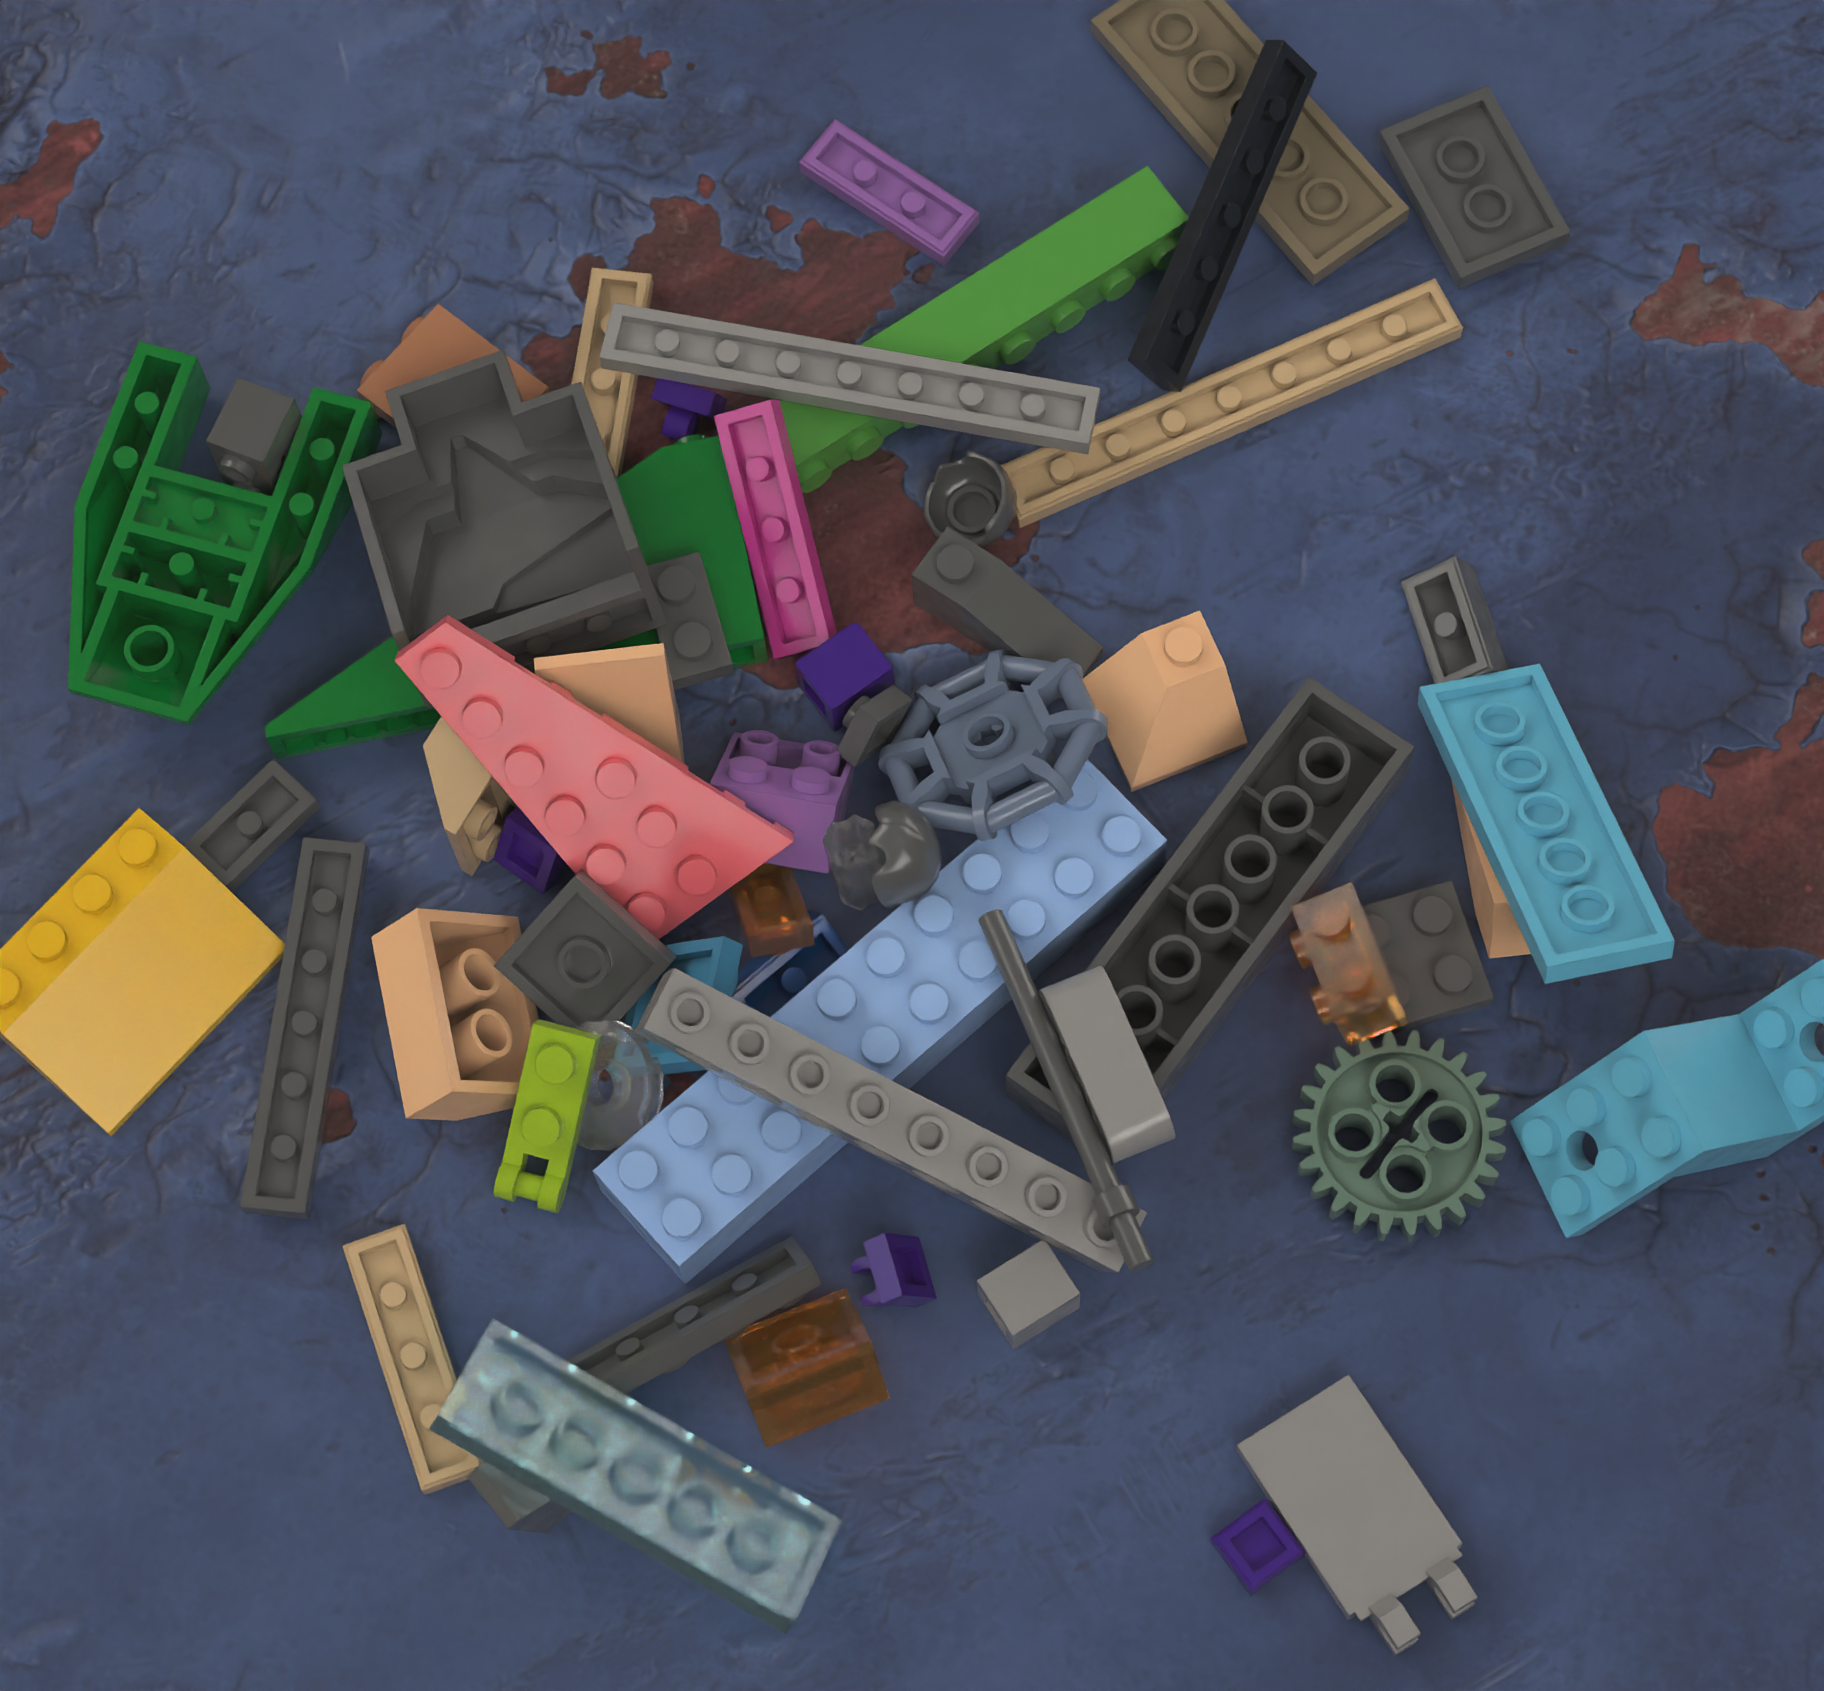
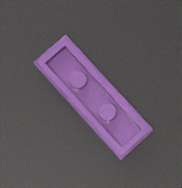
M836 119L799 161L800 173L942 266L946 265L980 223L979 212Z

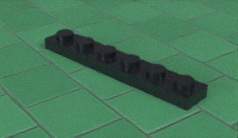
M1266 40L1127 360L1164 391L1181 392L1316 78L1317 72L1285 40Z

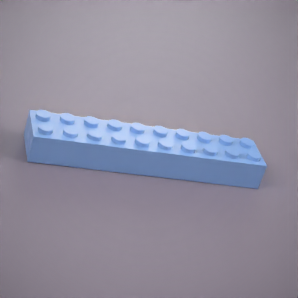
M1087 759L1072 786L1074 796L1064 805L1055 802L998 830L995 839L985 841L977 839L939 872V877L930 891L914 900L901 904L770 1018L910 1089L1012 1000L978 920L982 915L997 909L1003 911L1031 978L1034 980L1165 866L1167 839ZM708 1071L593 1170L601 1192L686 1285L848 1142Z

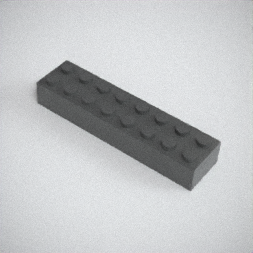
M1309 676L1085 970L1088 971L1100 965L1105 969L1163 1101L1409 773L1415 748L1413 745ZM1030 1042L1006 1074V1097L1074 1144Z

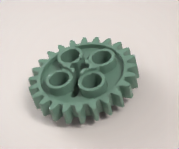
M1385 1029L1381 1047L1375 1049L1364 1034L1359 1035L1356 1043V1056H1351L1345 1049L1337 1046L1334 1048L1333 1053L1336 1070L1320 1063L1315 1066L1313 1076L1322 1088L1309 1085L1302 1086L1299 1098L1312 1109L1295 1110L1292 1124L1309 1132L1293 1137L1291 1147L1293 1151L1310 1153L1311 1155L1299 1163L1298 1175L1302 1177L1318 1175L1319 1179L1312 1187L1310 1197L1316 1200L1331 1194L1335 1198L1329 1213V1217L1332 1220L1342 1215L1346 1210L1355 1213L1352 1232L1356 1234L1370 1220L1377 1222L1379 1241H1385L1391 1225H1400L1406 1242H1412L1417 1224L1423 1223L1433 1237H1437L1442 1229L1441 1215L1445 1214L1458 1226L1464 1222L1466 1213L1461 1203L1462 1200L1472 1206L1481 1207L1486 1196L1476 1183L1495 1185L1499 1172L1486 1162L1503 1160L1506 1147L1489 1139L1504 1133L1506 1120L1487 1117V1114L1497 1108L1500 1097L1498 1094L1479 1095L1478 1091L1484 1084L1487 1074L1485 1071H1480L1466 1077L1462 1072L1468 1056L1466 1052L1456 1055L1450 1061L1442 1058L1445 1042L1442 1038H1439L1429 1051L1420 1049V1037L1416 1030L1411 1032L1406 1046H1397L1391 1029ZM1387 1079L1398 1080L1409 1089L1410 1097L1398 1103L1389 1102L1381 1097L1376 1085ZM1428 1092L1435 1093L1437 1100L1415 1120L1409 1139H1400L1392 1147L1372 1177L1369 1179L1362 1178L1360 1171L1381 1152L1388 1131H1398L1424 1095ZM1436 1120H1448L1459 1128L1462 1138L1451 1144L1441 1143L1431 1136L1427 1126ZM1346 1127L1358 1128L1366 1134L1370 1145L1360 1151H1348L1336 1141L1335 1133ZM1396 1168H1407L1419 1177L1421 1187L1410 1193L1399 1192L1388 1183L1386 1174Z

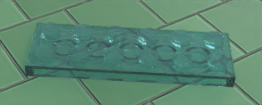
M493 1318L429 1430L785 1634L796 1622L842 1521L837 1516Z

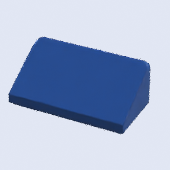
M809 910L738 969V982L733 991L732 998L771 1017L846 953L849 948L823 914Z

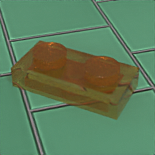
M764 863L728 889L751 958L768 954H784L793 949L815 945L813 924L791 867Z

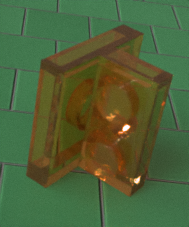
M846 1288L749 1326L739 1336L725 1341L766 1448L890 1398L878 1366L879 1361Z

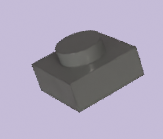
M894 684L873 698H869L867 695L861 697L853 704L844 717L843 725L847 728V731L836 751L841 752L840 756L854 767L879 752L884 746L890 744L913 699Z

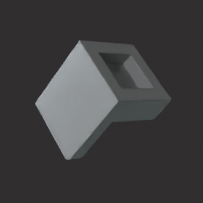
M1045 1241L1037 1242L977 1280L978 1297L1013 1350L1080 1307V1292Z

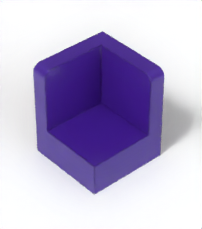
M858 623L850 624L795 662L798 686L834 732L844 726V717L857 700L865 695L873 698L893 684L895 685L893 666Z

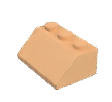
M416 908L371 937L406 1119L458 1121L514 1108L532 1025L539 1019L536 1004L494 967L498 960L522 935L518 917Z

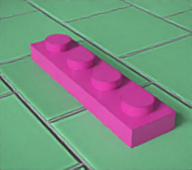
M770 399L715 415L714 419L774 659H780L812 651L836 635L837 631L780 401Z

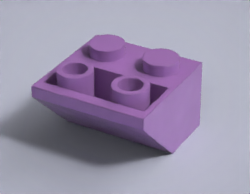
M763 730L733 733L710 781V785L721 792L727 790L743 800L746 808L772 824L776 821L794 833V842L765 863L829 873L840 844L855 767L840 756L841 752L836 751L838 745L821 740L809 741L805 744L780 740L775 734Z

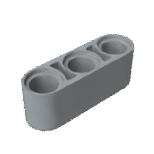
M1100 965L1040 989L1041 1001L1112 1164L1175 1139L1174 1127L1166 1105L1105 969Z

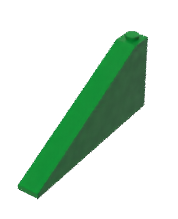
M690 435L676 441L674 445L659 448L616 479L646 564L649 566L700 552L733 668L767 662L765 639L742 528L719 436L709 438L705 435ZM656 628L592 651L659 644L660 642ZM392 636L266 724L264 729L266 739L278 760L433 729L441 715L434 707L426 709L417 687L395 662L399 648Z

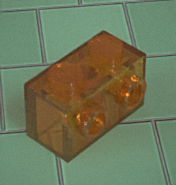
M1352 882L1291 906L1299 929L1288 933L1289 939L1302 969L1314 967L1320 985L1309 989L1324 1026L1335 1022L1347 1045L1350 1047L1410 1023L1367 911Z

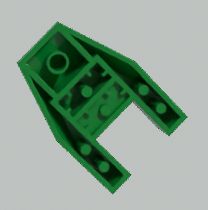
M139 341L75 502L68 690L74 695L190 726L315 569L353 505L342 466L375 454L383 433L372 402L313 387L272 496L179 472L211 388L197 356Z

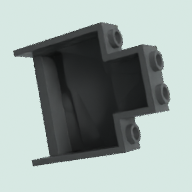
M504 350L385 391L402 445L343 465L342 468L390 630L399 651L445 616L449 615L513 655L516 663L533 672L535 671L534 658L589 652L667 624L582 382L550 391L523 402ZM418 689L426 709L432 708V704Z

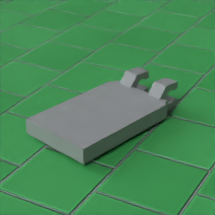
M1349 1375L1237 1444V1453L1283 1523L1306 1552V1558L1346 1619L1349 1620L1356 1615L1361 1622L1369 1617L1394 1656L1418 1642L1419 1639L1417 1637L1421 1635L1404 1606L1397 1598L1423 1581L1427 1583L1451 1620L1474 1606V1601L1477 1600L1478 1596L1459 1567L1453 1563L1463 1556L1459 1551L1462 1546L1461 1540Z

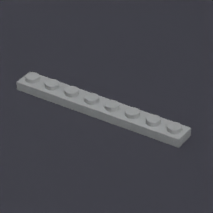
M614 302L599 356L603 369L1083 454L1089 453L1100 401L1099 387Z

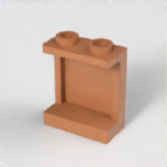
M437 304L426 317L416 318L406 328L402 335L401 343L385 360H378L367 369L361 379L360 387L356 391L359 399L372 402L378 420L382 417L396 428L385 391L500 350L440 304ZM506 355L523 402L550 392L547 385Z

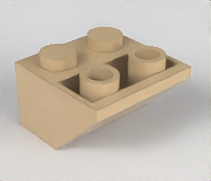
M441 716L423 744V749L445 832L461 871L473 876L482 860L489 862L494 858L506 817L518 806Z

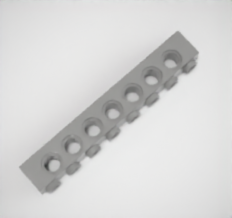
M675 968L663 974L634 1031L635 1033L1039 1241L1047 1242L1049 1246L1100 1272L1119 1273L1124 1257L1111 1227L1102 1226L1092 1203V1200L1097 1195L1092 1184ZM1142 1209L1135 1216L1140 1227L1147 1215V1212Z

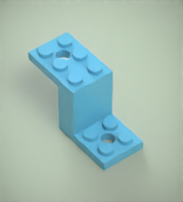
M1824 958L1740 1014L1641 1032L1509 1121L1566 1239L1585 1234L1673 1177L1768 1157L1824 1122V1056L1819 1052L1815 1044L1816 1028L1820 1023L1824 1025ZM1586 1132L1593 1137L1597 1144L1598 1154L1595 1159V1165H1592L1586 1159L1583 1152L1582 1142Z

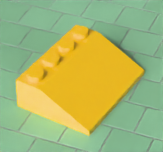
M138 808L0 949V1038L107 1134L112 1136L283 958L285 943L181 843L143 810Z

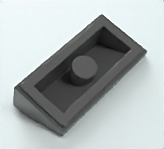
M1454 556L1401 582L1435 684L1509 670L1477 573L1472 564Z

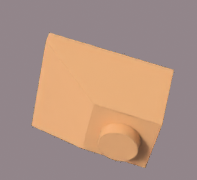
M1200 611L1141 633L1083 678V682L1097 710L1102 712L1108 719L1106 738L1131 792L1247 747V738L1225 663Z

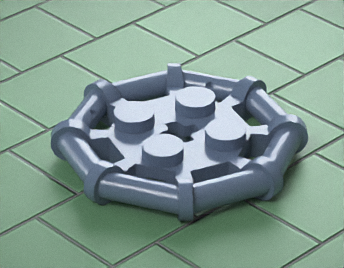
M1004 649L994 650L988 653L987 660L932 687L923 684L915 691L914 697L916 701L891 744L881 749L878 766L884 774L888 775L899 802L907 803L921 811L933 827L976 834L980 841L996 838L998 830L1055 802L1064 805L1074 796L1072 786L1095 744L1106 737L1108 719L1102 712L1097 710L1083 682V669L1073 660L1062 658L1053 662L1007 655ZM1012 681L1031 684H1020L1024 692L1011 691L1008 687L1012 685ZM1059 697L1063 698L1068 710L1049 715L1046 707ZM933 720L940 723V727L934 737L930 730H928ZM995 734L998 739L989 745H985L984 739L989 735ZM1057 741H1067L1052 768L1055 761L1053 747ZM931 764L934 772L919 783L915 775L916 768ZM1029 780L1035 783L996 802L997 796ZM950 794L960 795L965 803L972 805V808L943 802Z

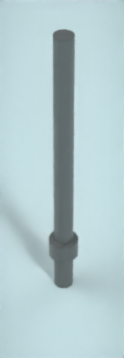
M997 909L987 912L979 918V924L1097 1196L1094 1197L1092 1203L1103 1227H1111L1129 1271H1141L1151 1266L1155 1261L1135 1217L1140 1212L1130 1186L1126 1184L1121 1185L1003 911Z

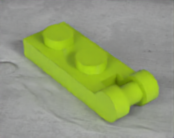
M540 1019L533 1023L503 1160L495 1180L494 1197L514 1202L518 1196L537 1201L538 1209L556 1214L560 1211L567 1191L601 1035ZM528 1155L549 1160L545 1176L525 1172Z

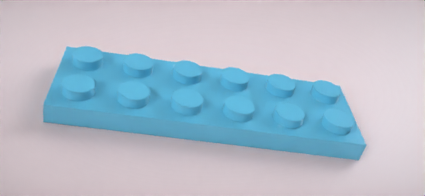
M1535 664L1419 687V709L1544 983L1548 984L1672 958L1675 940L1541 665Z

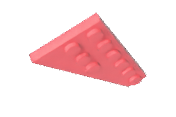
M449 615L445 616L397 652L395 662L572 871L577 874L582 869L658 940L794 842V833L776 821L772 824L746 808L743 800L727 790L719 791L689 772V766L605 713L599 715L572 698L573 693L554 681L548 683L516 663L513 655Z

